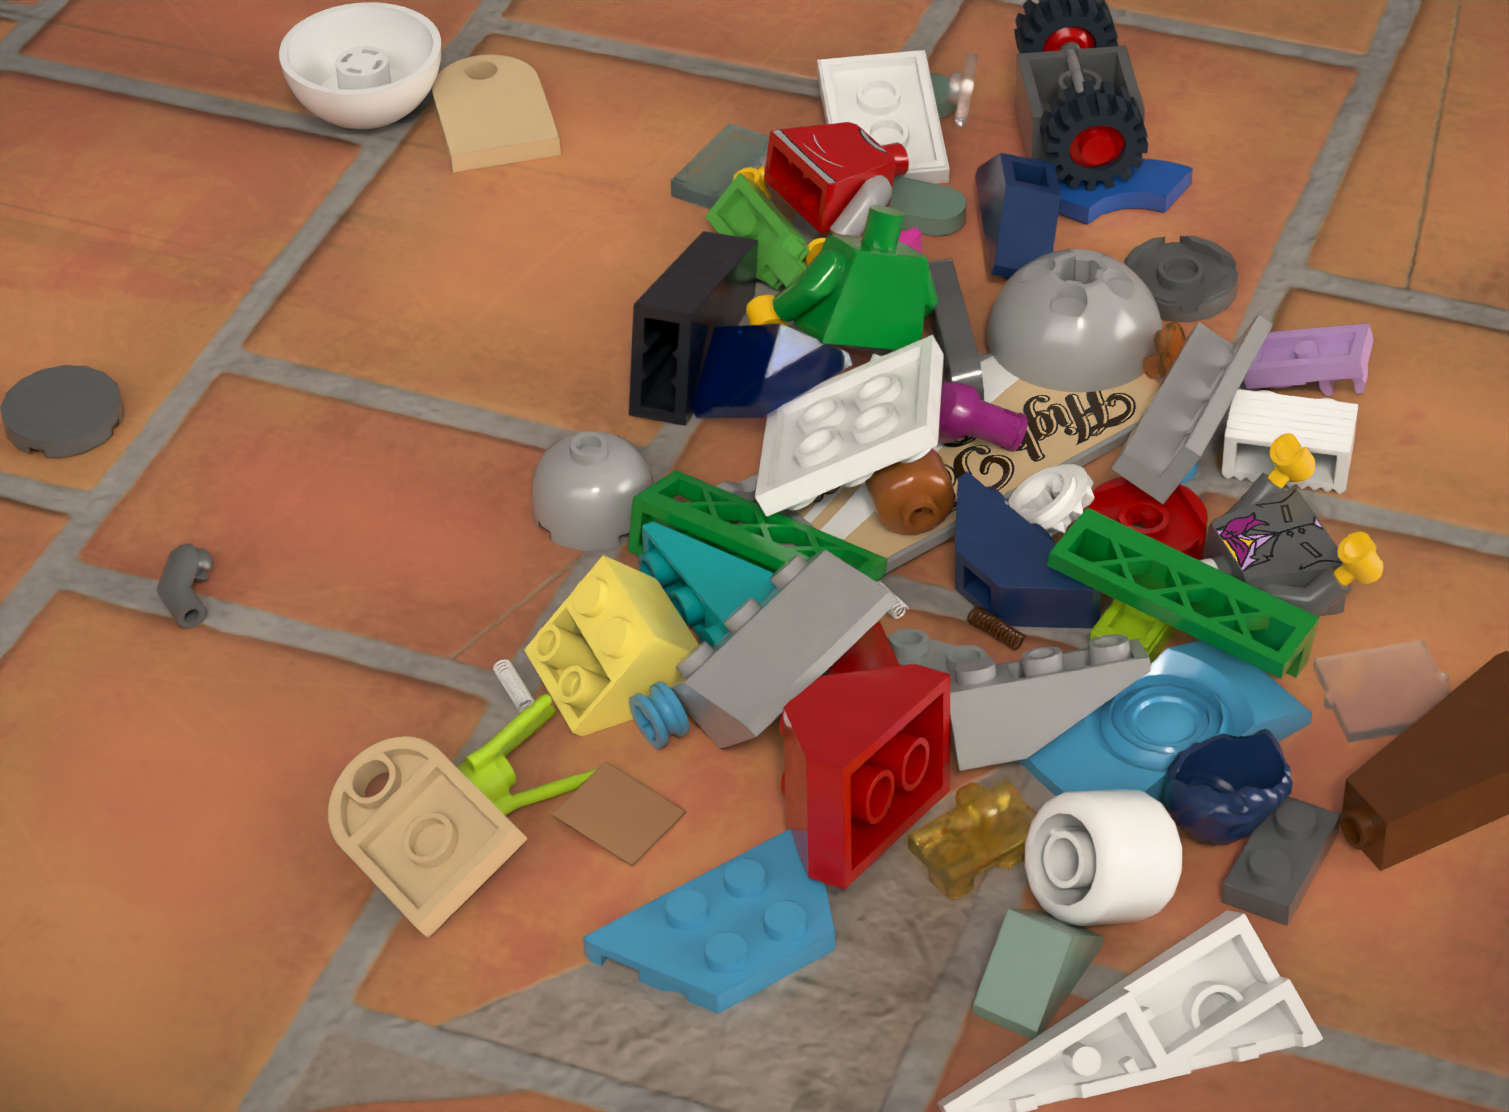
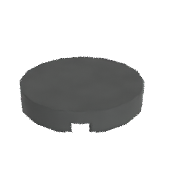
M1186 235L1180 236V243H1165V237L1152 238L1135 247L1124 260V264L1132 269L1151 291L1157 303L1161 320L1193 322L1209 319L1227 310L1237 296L1238 273L1235 270L1236 262L1228 251L1206 239Z
M72 365L42 369L21 379L6 393L0 407L6 437L18 450L31 454L30 448L44 450L45 457L52 458L83 454L103 444L113 435L112 426L117 421L121 423L124 415L116 382L102 371L87 366Z

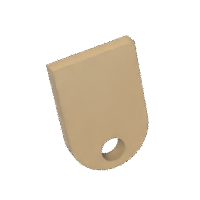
M477 55L458 60L438 73L432 85L434 111L453 173L561 155L560 137L537 72L528 63L505 55Z
M402 736L389 738L373 744L358 754L337 779L328 805L329 828L336 843L427 938L528 839L438 748L428 741L416 737ZM389 772V779L383 790L374 796L365 797V790L369 782L377 775Z

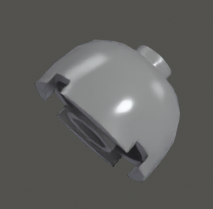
M583 431L561 438L546 449L533 471V521L538 529L541 524L542 527L549 530L550 540L562 547L591 551L608 550L619 546L620 536L630 532L633 497L653 485L650 466L633 443L616 434L601 431Z

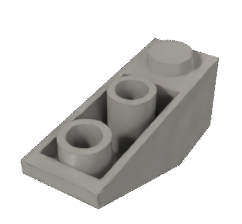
M1105 635L1090 640L1088 642L1089 648L1062 652V649L1059 647L1046 646L1025 651L1021 655L1022 660L995 664V661L992 659L979 658L957 664L954 667L955 672L948 674H950V745L959 771L1027 759L1151 671L1150 657L1138 639L1129 640L1125 635Z

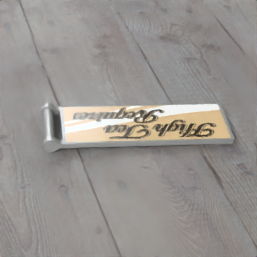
M989 353L980 358L984 401L1016 413L1026 414V419H1028L1027 430L1022 443L1014 452L970 435H966L964 438H959L951 443L938 444L932 447L942 457L955 492L953 509L941 524L930 531L918 535H901L889 531L877 518L865 482L853 487L841 485L818 495L812 503L802 509L795 511L784 509L778 513L887 558L886 573L956 536L958 478L965 472H969L984 486H991L997 489L1008 502L1012 493L1023 481L1043 469L1062 464H1075L1082 467L1126 443L1160 385L1162 378L1148 370L1139 378L1112 389L1094 392L1057 391L1039 387L1019 379L1005 370L993 355ZM758 473L744 481H725L716 487L752 502L756 499ZM731 521L734 524H745L740 521ZM779 543L786 547H797V545L792 543Z

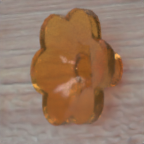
M1168 323L1164 329L1156 331L1154 344L1157 353L1145 356L1143 359V369L1148 378L1155 379L1161 377L1163 379L1187 337H1185L1184 330L1179 323Z

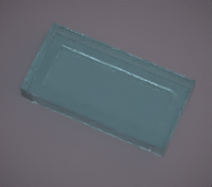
M728 124L670 180L671 196L711 209L732 183L737 171L748 167L758 169L762 166L760 159L767 153L769 136Z

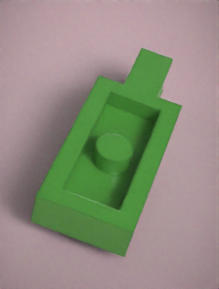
M739 173L706 214L705 218L719 234L758 240L756 278L769 284L776 290H779L783 284L787 288L808 266L803 259L810 249L805 244L806 240L753 180Z

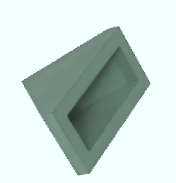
M1008 909L973 1002V1014L1025 1037L1034 1039L1044 1032L1103 946V936L1078 925L1063 923L1042 910Z

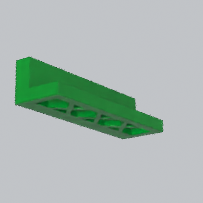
M677 470L633 497L628 552L637 556L644 553L642 525L654 521L766 569L773 574L797 553H800L806 560L827 550L876 582L886 575L887 558L778 512L766 516L760 505ZM679 495L693 502H680L673 498ZM727 521H740L745 524H731ZM779 543H792L797 545V547H786Z
M1086 508L1049 553L1048 567L1280 679L1285 673L1297 678L1308 663L1319 617L1094 510Z

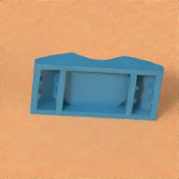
M1199 640L1167 648L1151 663V671L1027 759L1018 760V762L1055 796L1068 791L1139 790L1147 793L1165 806L1164 792L1167 768L1179 752L1187 749L1195 741L1201 743L1222 733L1237 737L1248 736L1262 729H1267L1271 731L1279 742L1311 724L1312 712L1261 669Z

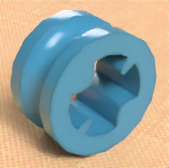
M658 681L651 685L648 696L637 693L629 698L633 719L645 739L654 748L661 749L668 745V736L671 734L682 737L689 733L690 726L686 712L678 697L666 683Z

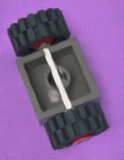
M1027 0L1023 4L1025 15L1017 14L1015 20L1017 29H1014L1019 54H1016L1015 111L1027 157L1055 163L1058 179L1062 181L1066 177L1068 186L1077 189L1081 180L1084 181L1086 191H1096V181L1103 180L1106 189L1115 186L1113 177L1118 174L1123 181L1127 180L1132 176L1129 165L1139 169L1144 162L1142 154L1148 151V141L1146 138L1148 135L1144 125L1145 107L1126 45H1118L1116 39L1118 36L1108 4L1105 0H1039L1038 4H1035L1032 0Z

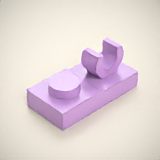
M1370 324L1269 332L1244 377L1246 388L1271 387L1274 389H1284L1294 385H1306V382L1319 381L1322 393L1325 396H1333L1338 379H1351L1354 383L1356 394L1364 393L1369 374L1368 361L1374 341Z

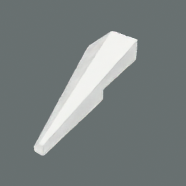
M1227 910L937 1102V1105L942 1112H1026L1038 1109L1037 1106L1075 1097L1087 1098L1190 1074L1192 1070L1230 1061L1241 1062L1259 1058L1261 1054L1295 1046L1306 1047L1314 1045L1321 1041L1323 1037L1290 979L1280 977L1246 915Z

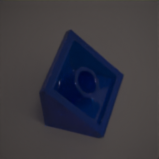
M782 324L715 327L692 409L696 418H762L851 366L853 362L848 352L829 344L821 343L820 340Z

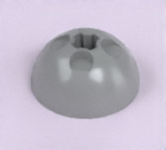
M1066 249L1047 253L1033 259L1007 280L992 305L987 324L986 338L989 350L996 361L1005 370L1019 379L1051 390L1094 392L1122 386L1146 373L1156 363L1161 354L1163 327L1160 312L1151 291L1132 269L1121 261L1100 252L1084 249Z

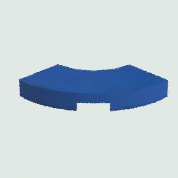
M1143 159L1144 162L1139 169L1129 165L1132 174L1130 178L1123 181L1118 174L1113 177L1115 186L1107 189L1103 180L1096 181V191H1086L1083 180L1075 189L1068 186L1066 177L1062 181L1058 179L1061 193L1059 215L1089 224L1103 214L1120 209H1147L1164 213L1192 184L1193 168L1169 161Z

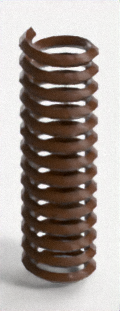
M979 606L974 607L968 613V622H971L976 627L978 626L979 629L992 635V637H995L1000 642L1002 641L1003 644L1013 648V650L1019 649L1024 638L1027 639L1025 634L991 615L988 611L981 609Z

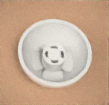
M378 2L345 4L315 13L295 25L281 42L279 59L288 86L301 104L310 112L337 126L351 129H372L400 120L412 112L424 100L431 90L439 70L441 37L433 22L412 9Z

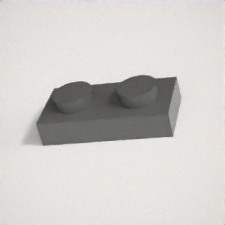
M1288 796L1251 834L1223 883L1222 903L1288 926L1339 833L1340 814Z

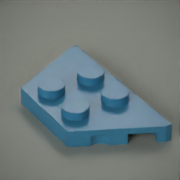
M788 829L584 936L583 942L585 956L590 962L602 966L609 958L638 970L639 982L664 992H678L685 996L688 1002L719 1014L834 951L835 929L825 883L808 878L797 852L791 830Z

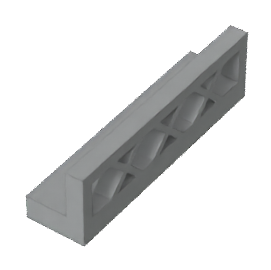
M1258 314L1235 345H1232L1198 322L1180 348L1111 469L1164 504L1201 458L1274 324Z

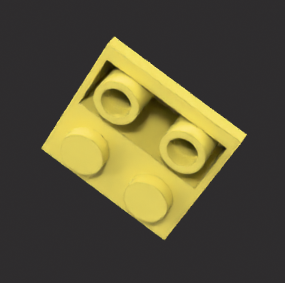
M603 555L578 583L573 592L548 622L538 631L524 651L572 733L585 736L633 720L629 698L637 693L648 696L650 694V686L658 681H662L671 687L682 676L675 668L676 665L699 643L656 578Z

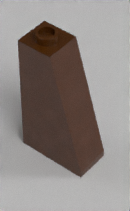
M1504 651L1494 656L1346 779L1343 807L1339 818L1341 830L1348 843L1357 850L1361 849L1380 871L1509 814V652Z

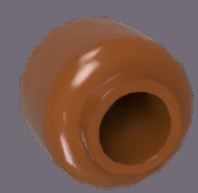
M933 448L925 456L914 462L901 463L899 461L877 470L865 481L878 520L889 531L901 535H918L930 531L941 524L953 509L955 501L953 484L942 457Z

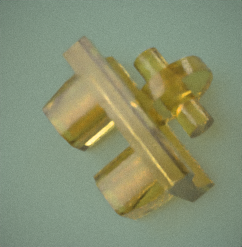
M1007 779L988 790L978 782L966 784L956 791V808L908 834V849L927 867L929 881L950 900L955 901L974 890L975 876L992 866L1011 869L1024 861L1025 840L1031 821L1039 811H1035L1028 806L1019 795L1015 786Z

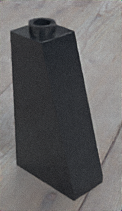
M703 231L634 303L629 415L684 426L690 421L746 313V306L755 295L758 240Z

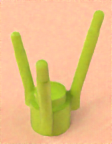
M543 694L485 745L466 756L464 761L456 765L505 816L518 808L575 791L597 770H591L579 775L576 774L516 794H510L509 788L515 785L517 780L514 770L505 756L555 715L556 709L550 705L552 698L548 694Z

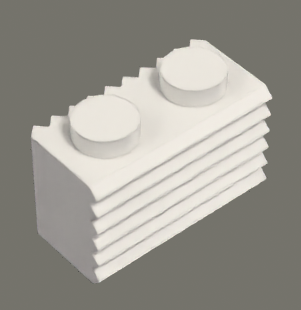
M1238 389L1232 399L1227 428L1225 430L1222 475L1227 480L1233 476L1239 481L1248 478L1252 483L1263 472L1269 475L1276 467L1270 458L1269 450L1272 443L1282 434L1291 433L1301 444V449L1307 447L1313 455L1315 471L1310 478L1303 482L1295 483L1288 481L1286 485L1290 488L1297 484L1301 489L1310 486L1314 491L1320 487L1326 492L1334 489L1338 494L1346 491L1355 439L1358 404L1338 402L1330 398L1313 399L1281 395L1267 390L1249 391Z

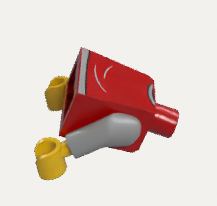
M851 122L799 126L770 131L767 153L760 159L762 166L758 169L752 167L743 168L737 171L733 180L741 173L753 180L767 197L771 199L770 191L766 186V183L769 184L820 234L832 231L833 234L860 236L864 232L870 206L888 207L890 205L894 177L907 173L909 159L906 149L899 142L881 146L861 127ZM826 238L815 239L807 245L810 249L809 253L805 256L808 265L821 252Z

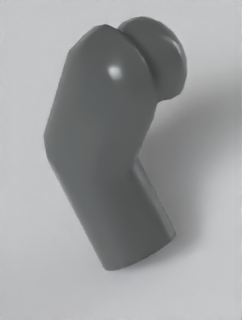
M188 543L180 545L170 552L157 585L159 597L177 624L185 629L198 626L206 616V607L192 589L193 582H202L209 577L203 571V568L213 569V559L210 553L204 548H196L193 544Z

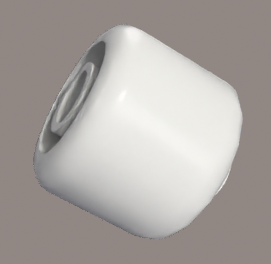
M1127 789L1068 791L1046 801L1032 819L1025 840L1024 867L1030 890L1042 909L1063 923L1078 926H1095L1139 922L1161 912L1174 896L1182 872V844L1176 824L1162 803L1143 791Z

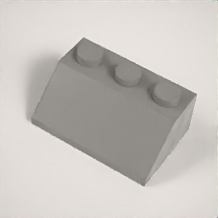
M827 550L806 560L800 553H797L769 578L776 588L766 598L758 603L753 597H750L723 621L729 632L717 644L711 647L706 641H703L676 665L675 668L682 676L670 688L680 700L683 708L720 749L755 738L783 712V707L791 699L795 698L819 678L899 602L894 594Z

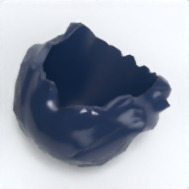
M1262 729L1248 736L1237 737L1222 733L1201 743L1195 741L1187 749L1179 752L1167 768L1164 792L1167 812L1181 830H1184L1201 843L1205 842L1212 846L1233 843L1249 836L1291 794L1293 781L1291 779L1290 765L1287 764L1279 742L1271 731L1267 729Z

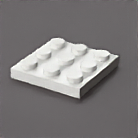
M933 335L769 405L755 498L766 516L784 509L789 511L802 509L812 503L822 493L841 485L844 487L859 485L869 479L875 471L899 461L901 463L914 462L925 456L932 447L938 445L944 354Z

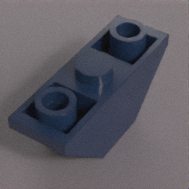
M999 153L979 166L975 180L991 275L1001 276L1008 280L1028 262L1053 252L1061 200L1055 163Z
M969 472L961 475L958 478L955 589L976 607H981V609L988 611V613H991V615L1012 627L1085 629L1094 627L1100 620L1102 592L1048 567L1049 553L1056 545L1050 534L1041 525L1029 523L1012 509L1006 498L994 487L984 486Z

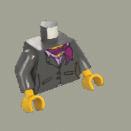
M1282 434L1275 439L1269 450L1270 458L1276 467L1269 475L1263 472L1223 516L1213 520L1208 529L1206 559L1199 561L1317 617L1344 612L1346 595L1351 592L1350 583L1354 580L1361 584H1370L1377 581L1383 572V561L1376 553V545L1368 534L1362 531L1349 534L1337 547L1298 489L1285 490L1284 486L1288 481L1299 483L1312 476L1315 471V459L1307 447L1301 449V444L1293 434Z

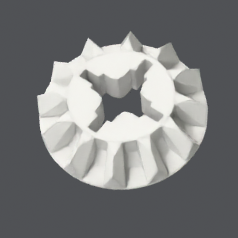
M1062 464L1049 467L1023 481L1012 493L1008 503L1012 509L1029 523L1041 525L1051 537L1058 532L1065 534L1067 526L1076 521L1083 513V508L1090 505L1095 498L1091 490L1094 482L1085 469L1079 465Z

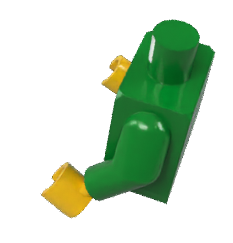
M871 205L863 237L843 234H831L827 237L821 252L818 253L792 284L776 296L761 295L748 303L746 314L751 331L759 332L766 325L769 336L782 338L788 331L787 322L794 320L793 324L825 344L898 350L921 340L923 322L937 307L939 300L927 256L899 242L905 214L893 208Z

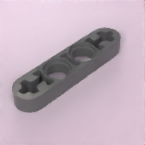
M950 258L928 261L939 300L937 307L929 314L935 340L944 354L943 372L946 382H960L973 385L979 393L980 399L984 400L980 359L953 260Z

